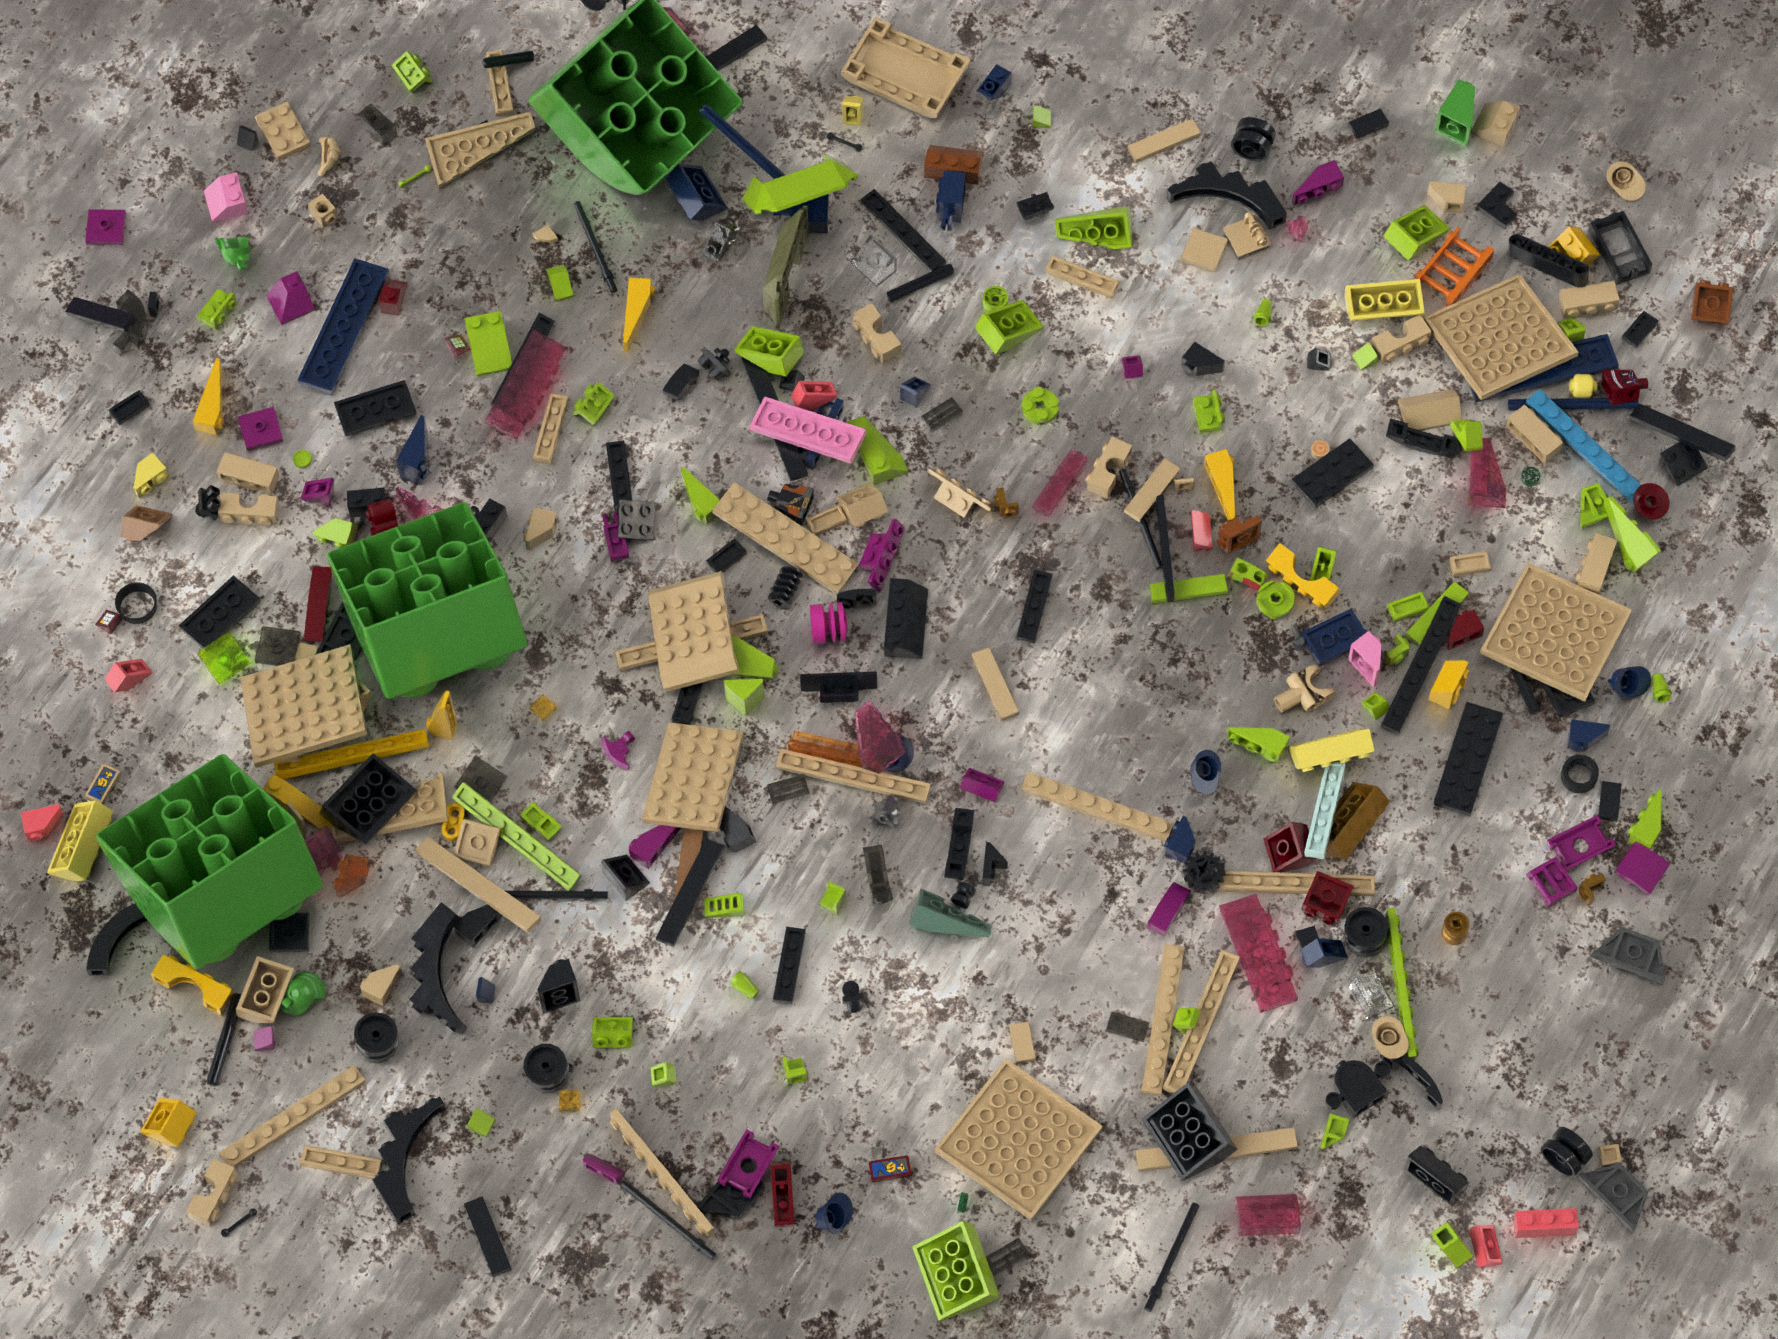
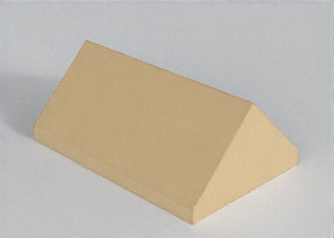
M1453 389L1398 399L1403 421L1408 423L1409 428L1422 431L1448 426L1452 420H1462L1459 396Z

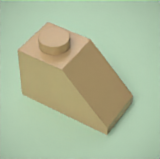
M396 964L371 972L367 978L363 979L360 985L362 996L384 1006L402 975L401 966Z

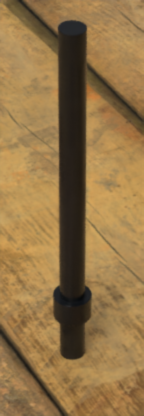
M576 201L573 205L602 271L601 276L604 282L607 283L610 292L615 293L617 292V287L613 280V273L608 269L580 201Z
M1121 469L1119 474L1123 481L1122 487L1124 492L1128 494L1131 502L1136 495L1134 492L1135 486L1133 481L1129 479L1126 469ZM1143 517L1138 523L1154 565L1158 570L1163 568L1146 520Z
M584 889V891L504 890L514 898L584 899V901L608 899V891H593L592 889Z
M625 1180L621 1184L624 1190L690 1242L692 1248L697 1252L701 1251L710 1260L716 1257L717 1254L705 1245V1241L700 1237L696 1238Z
M1192 1202L1157 1281L1148 1293L1150 1296L1144 1307V1310L1148 1312L1152 1311L1156 1300L1161 1297L1162 1287L1198 1211L1199 1205Z

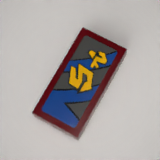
M908 1155L869 1161L872 1183L912 1176Z

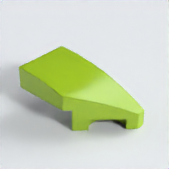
M1334 1114L1329 1115L1320 1149L1323 1150L1344 1139L1349 1122L1348 1118Z

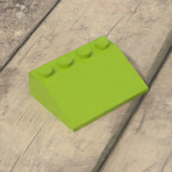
M961 1221L912 1246L939 1321L977 1309L1001 1298L973 1223Z

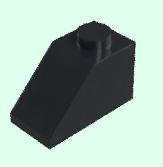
M1194 342L1182 356L1181 366L1186 372L1196 376L1222 373L1225 368V360Z

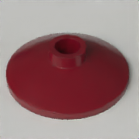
M1643 484L1636 489L1633 495V505L1636 511L1646 519H1659L1669 509V496L1657 484ZM1646 501H1650L1651 506H1649Z

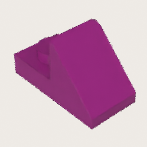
M326 478L306 482L301 499L305 502L320 500L329 506L334 493V479Z

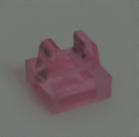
M1298 215L1297 220H1288L1286 225L1289 228L1288 233L1294 235L1295 241L1302 242L1308 229L1306 218Z

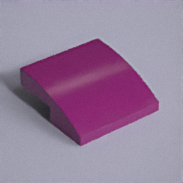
M1635 841L1614 873L1626 883H1633L1642 892L1649 895L1670 863L1649 848Z

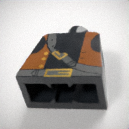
M784 484L780 493L770 490L767 501L776 503V510L803 526L814 499V488Z

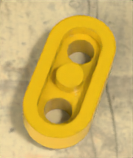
M451 803L447 806L448 821L443 822L441 830L443 837L447 841H456L462 820L465 818V811L459 803ZM453 813H459L456 817L452 816ZM451 830L455 831L454 834H449Z

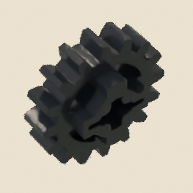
M1204 851L1203 855L1200 856L1197 852L1196 858L1190 856V863H1184L1185 868H1187L1183 869V875H1186L1184 876V881L1188 882L1189 888L1194 886L1196 893L1199 889L1202 890L1203 894H1205L1207 889L1212 893L1213 887L1220 888L1218 882L1224 883L1222 876H1226V872L1223 870L1225 866L1224 863H1220V857L1214 859V853L1207 856L1206 851ZM1213 865L1217 868V872L1213 869ZM1191 873L1196 876V880L1193 879Z

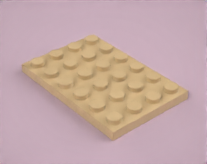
M668 723L644 809L643 823L719 832L744 736L743 731Z

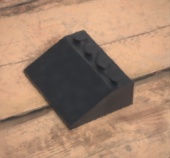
M372 753L322 805L319 814L334 827L367 844L417 790Z
M1189 1082L1142 1118L1182 1181L1224 1161L1238 1150L1199 1089Z

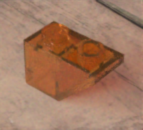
M345 854L344 860H341L339 864V878H335L333 885L337 897H343L365 884L370 869L368 858Z

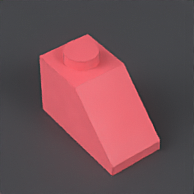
M799 381L791 395L794 405L805 410H815L836 399L838 396L832 382Z
M142 659L115 662L104 679L114 692L127 691L150 676L152 671Z
M60 804L21 812L24 831L28 841H39L50 834L63 816Z

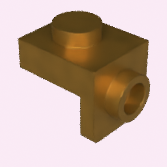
M1004 487L996 488V496H993L994 506L999 509L1000 517H1012L1018 514V502L1007 504Z
M1603 873L1598 875L1591 874L1581 882L1579 895L1588 905L1592 904L1594 899L1592 891L1604 886L1606 878Z

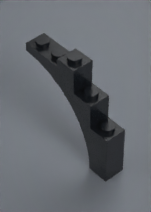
M1212 161L1200 164L1195 170V176H1190L1185 181L1179 184L1175 183L1167 189L1166 198L1170 204L1192 197H1217L1238 203L1251 210L1262 219L1270 230L1286 223L1287 212L1266 180L1255 182L1249 187L1239 170L1227 173L1222 178Z
M441 902L411 938L416 942L414 947L423 954L410 968L415 973L413 977L422 984L409 1000L414 1003L412 1007L420 1014L422 1012L428 1015L432 1013L439 1020L443 1017L448 1021L446 1023L447 1027L454 1032L458 1030L463 1033L467 1026L457 1017L450 1006L442 980V958L445 945L451 931L461 917Z
M440 1096L436 1099H429L419 1109H412L408 1112L407 1116H404L400 1110L390 1113L384 1120L385 1126L394 1141L385 1142L378 1149L379 1155L388 1170L376 1174L372 1181L398 1225L416 1215L406 1190L405 1171L407 1160L413 1143L422 1129L434 1117L446 1110Z

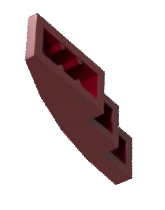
M313 566L307 603L304 641L322 642L324 638L328 605L330 604L332 580L330 567Z

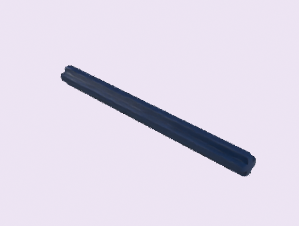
M705 104L702 106L700 113L773 179L785 176L779 168L709 105Z
M1608 398L1551 399L1562 410L1636 408L1639 405L1638 400L1611 406ZM1527 399L1508 400V410H1518L1524 404L1528 408L1530 407L1526 404Z

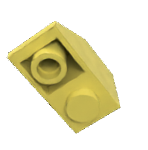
M154 453L137 464L134 490L138 498L148 494L152 488L162 484L169 477L166 467Z

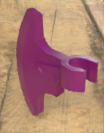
M627 731L618 741L613 743L605 736L601 737V746L606 757L617 767L629 770L630 766L625 761V757L630 752L627 745L635 740L632 733Z

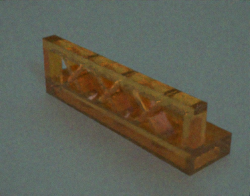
M795 730L792 739L788 743L789 751L861 768L865 766L869 751L867 746ZM797 737L804 738L807 742L799 741L796 739ZM822 742L825 746L817 745L816 743ZM840 746L844 750L835 749V747ZM856 750L862 751V752H863V755H862V754L853 753V752L856 751Z

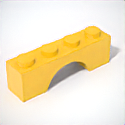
M1279 543L1266 559L1269 565L1267 568L1274 574L1279 572L1283 575L1282 579L1290 586L1292 584L1298 587L1297 591L1304 597L1309 595L1313 598L1312 603L1321 609L1323 606L1328 609L1341 593V590L1325 577L1315 581H1307L1300 578L1295 569L1296 555Z
M163 954L151 973L153 981L168 989L180 983L196 985L203 992L204 1007L219 1015L223 1014L233 995L232 989L228 984L214 981V978L209 974H201L191 965L186 964L185 966L179 963V960L171 955L168 957Z

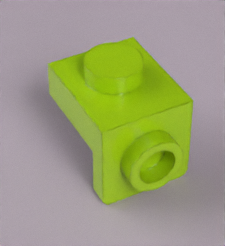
M1399 633L1395 635L1394 644L1397 647L1386 653L1385 662L1389 667L1393 664L1401 663L1409 653L1410 644Z
M1196 1007L1178 1008L1172 1026L1186 1034L1188 1029H1195L1201 1011Z

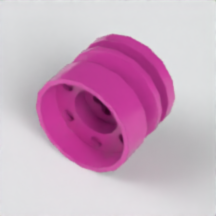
M837 602L838 611H834L833 603H829L828 612L824 611L822 604L810 605L813 644L826 643L828 634H831L832 641L836 642V634L840 633L841 642L846 641L848 631L847 617L842 602Z

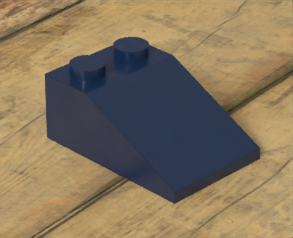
M423 415L419 417L396 460L400 478L419 486L429 476L428 430Z

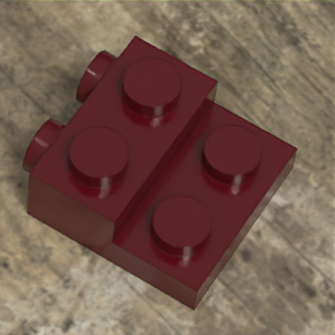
M1317 871L1301 910L1310 918H1315V916L1322 918V921L1327 925H1338L1354 886Z

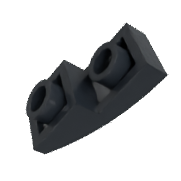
M684 363L669 379L662 393L678 400L688 392V385L699 377V370Z
M853 589L837 594V602H842L845 609L856 608L857 602L870 605L876 604L877 589Z

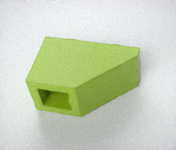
M334 518L314 530L312 535L318 537L317 541L328 544L330 540L335 542V546L344 547L354 543L359 525Z
M1446 1222L1430 1233L1457 1268L1474 1257L1451 1223Z

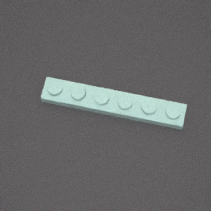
M1333 761V765L1327 766L1324 769L1305 847V857L1325 858L1346 770V762Z

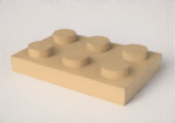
M284 102L255 116L256 122L278 161L311 146L308 137L288 102Z

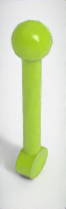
M426 165L423 170L405 181H400L398 185L400 188L405 187L408 182L421 174L430 172L431 166Z

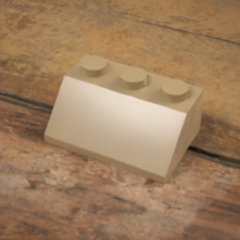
M257 956L236 1008L237 1017L254 1023H274L295 969Z

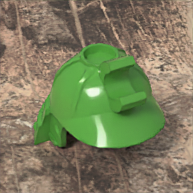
M249 236L230 239L215 238V243L228 264L238 266L239 269H247L245 262L249 261L250 253L253 249L248 243Z
M309 971L296 974L287 987L281 1002L283 1005L281 1010L286 1014L289 1013L294 1016L303 1014L319 998L325 1000V984L318 975Z

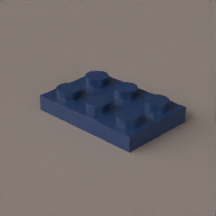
M1351 608L1301 632V636L1305 639L1306 645L1319 666L1350 652L1351 644L1363 636L1366 631Z

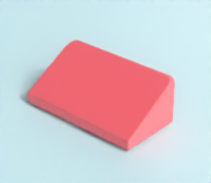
M1191 510L1194 550L1213 549L1210 514Z
M1476 1225L1470 1229L1469 1233L1478 1268L1503 1264L1494 1226Z

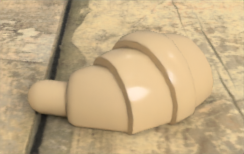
M326 136L319 139L322 146V162L320 164L321 168L318 171L319 176H324L327 170H330L337 164L341 156V149L337 140Z

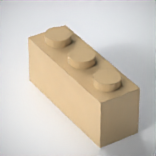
M1615 281L1586 285L1582 288L1561 289L1558 296L1563 318H1575L1584 314L1593 315L1602 311L1611 312L1618 308L1620 301Z
M1525 404L1508 417L1506 427L1544 464L1561 452L1563 446L1561 437L1558 434H1554L1549 429L1547 423L1541 421L1536 416V413Z
M224 453L216 471L220 481L272 495L279 479L278 469L274 465L269 463L262 464L252 458L245 459L235 453Z
M1595 533L1594 539H1589L1586 550H1589L1588 556H1583L1581 566H1584L1582 572L1578 571L1575 579L1579 586L1599 595L1616 547V539Z

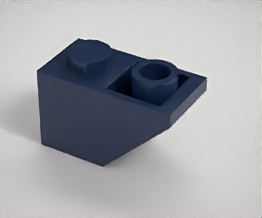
M996 64L979 86L977 92L990 100L1002 97L1011 85L1012 72Z
M1182 816L1180 821L1177 820L1172 829L1174 833L1172 837L1168 836L1164 844L1166 848L1165 855L1183 864L1189 861L1196 842L1186 816Z

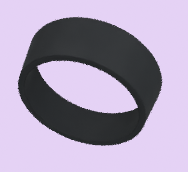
M140 582L127 584L116 595V610L129 623H144L150 620L156 612V594L147 584ZM133 592H145L153 598L154 606L143 617H126L121 612V604L127 595Z

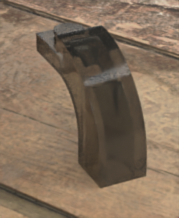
M127 290L116 301L119 310L132 313L135 316L127 332H123L113 343L115 353L119 356L128 352L133 344L139 348L148 333L149 324L141 300L130 290Z
M882 844L863 847L865 869L872 903L884 904L892 901L893 896L889 885Z

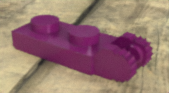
M613 511V517L616 523L608 524L609 520L606 513L602 514L603 528L611 562L629 558L626 539L618 538V514H615V511Z

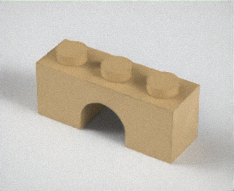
M873 303L853 313L852 324L856 331L861 332L865 344L871 346L872 353L876 359L879 358L884 363L901 354V343L892 330L885 334H878L874 331L882 326V316Z
M1417 315L1404 322L1402 331L1405 337L1403 338L1393 337L1388 330L1372 337L1371 346L1382 364L1387 361L1391 362L1397 356L1403 353L1407 354L1413 348L1419 345L1424 346L1429 342L1431 330L1421 315Z
M1111 437L1109 443L1105 442L1102 448V456L1097 457L1094 463L1095 469L1093 472L1088 473L1085 481L1087 482L1088 491L1108 499L1116 484V475L1108 472L1107 469L1111 466H1118L1124 469L1132 454V445L1114 437Z
M221 492V507L218 509L220 521L225 523L240 522L246 525L254 523L263 526L277 524L279 511L277 496L258 495L257 503L253 507L245 508L242 506L240 494Z
M214 1158L204 1175L207 1183L215 1186L213 1193L206 1197L194 1194L186 1210L189 1218L209 1227L213 1221L216 1222L218 1219L219 1209L222 1204L226 1203L229 1197L228 1191L231 1186L236 1184L238 1179L235 1167Z

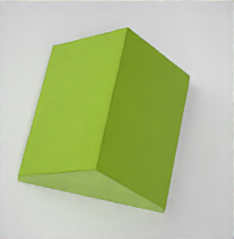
M763 679L724 680L726 700L745 716L764 699Z

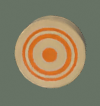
M1316 440L1311 445V454L1316 459H1321L1330 451L1329 444L1324 440Z

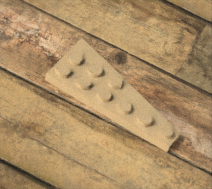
M531 111L425 138L438 187H443L534 132L535 125Z
M443 772L437 774V778L420 782L421 785L415 788L417 792L375 836L448 821ZM331 824L334 844L357 840Z

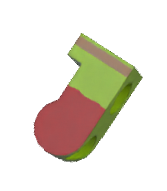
M1237 557L1227 579L1231 581L1237 580L1252 589L1259 590L1264 584L1267 574L1256 566Z

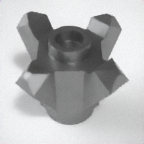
M888 795L882 801L872 804L873 811L876 812L869 818L871 825H877L879 822L888 824L892 828L899 825L898 816L901 812L899 800L895 796Z

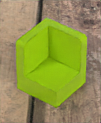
M828 881L827 891L819 905L837 914L846 899V889Z
M786 1056L782 1057L788 1085L807 1081V1073L802 1058L787 1061Z

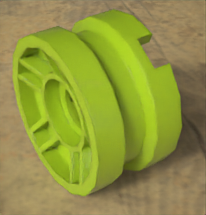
M1000 286L987 288L983 293V309L988 312L1008 305L1009 296L1007 291Z

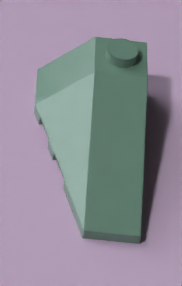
M920 889L909 920V924L913 928L927 932L980 937L990 936L991 925L972 914H963L960 907L956 905L951 907L943 902L944 898Z

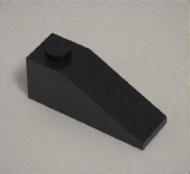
M487 904L467 912L463 917L461 916L454 927L455 934L473 948L503 915Z

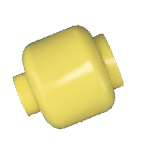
M1575 374L1573 379L1569 381V393L1575 398H1591L1593 392H1597V381H1593V377L1590 374Z

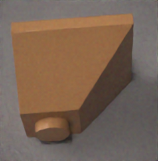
M136 505L123 516L121 537L127 538L130 542L140 541L161 527L172 517V514Z

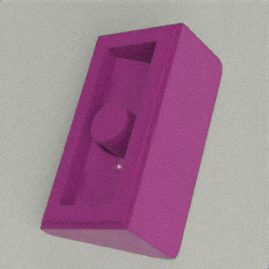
M969 768L962 778L960 788L995 802L1005 782Z
M592 1154L583 1158V1165L586 1169L619 1185L625 1175L623 1170Z

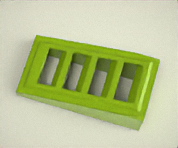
M743 893L704 898L705 918L744 916ZM733 902H737L736 908L733 907ZM714 903V911L710 912V904ZM718 903H722V910H718ZM726 903H729L730 909H726Z

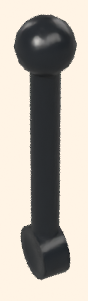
M833 133L827 134V138L829 140L833 139L848 146H851L855 148L857 152H860L862 150L861 144L855 145L853 143H850L848 141H845L841 138L834 136Z
M254 1208L250 1209L247 1215L231 1227L222 1229L221 1235L228 1237L229 1232L249 1217L256 1216L257 1210Z

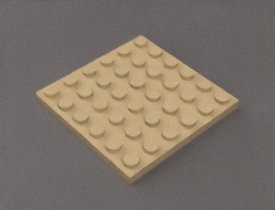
M1521 274L1424 317V321L1434 337L1480 400L1578 356L1577 349Z
M1527 563L1483 644L1480 654L1585 702L1632 610Z
M350 644L241 677L253 764L256 768L367 735L353 649Z
M1005 1058L935 1147L934 1152L1032 1221L1103 1129V1126Z

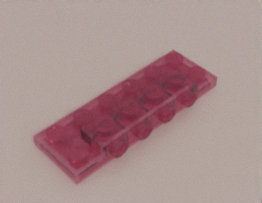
M533 329L484 423L517 440L527 420L532 421L536 413L534 410L535 405L541 404L544 395H542L543 390L549 389L552 380H550L551 375H556L560 368L558 362L566 347Z
M1257 894L1219 905V910L1236 953L1240 957V963L1260 1013L1296 1002L1298 997L1291 982V976H1293L1292 967L1290 964L1286 965L1285 950L1283 947L1279 948L1277 943L1279 941L1278 932L1276 929L1272 930L1270 925L1273 923L1272 917L1269 912L1265 913L1264 908L1261 907Z

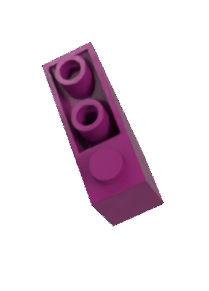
M1333 160L1318 166L1294 192L1292 204H1303L1309 199L1319 198L1327 192L1337 191L1343 187L1344 176L1336 161Z

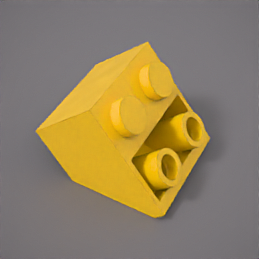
M1569 226L1549 246L1553 250L1585 263L1588 267L1600 256V253L1580 227Z
M1465 660L1445 661L1430 691L1428 700L1447 709H1450L1452 703L1456 704L1460 696L1461 688L1464 689L1468 680L1467 677L1470 670L1467 668L1469 662Z

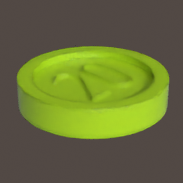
M299 450L293 455V463L296 467L306 468L311 464L312 457L308 451Z

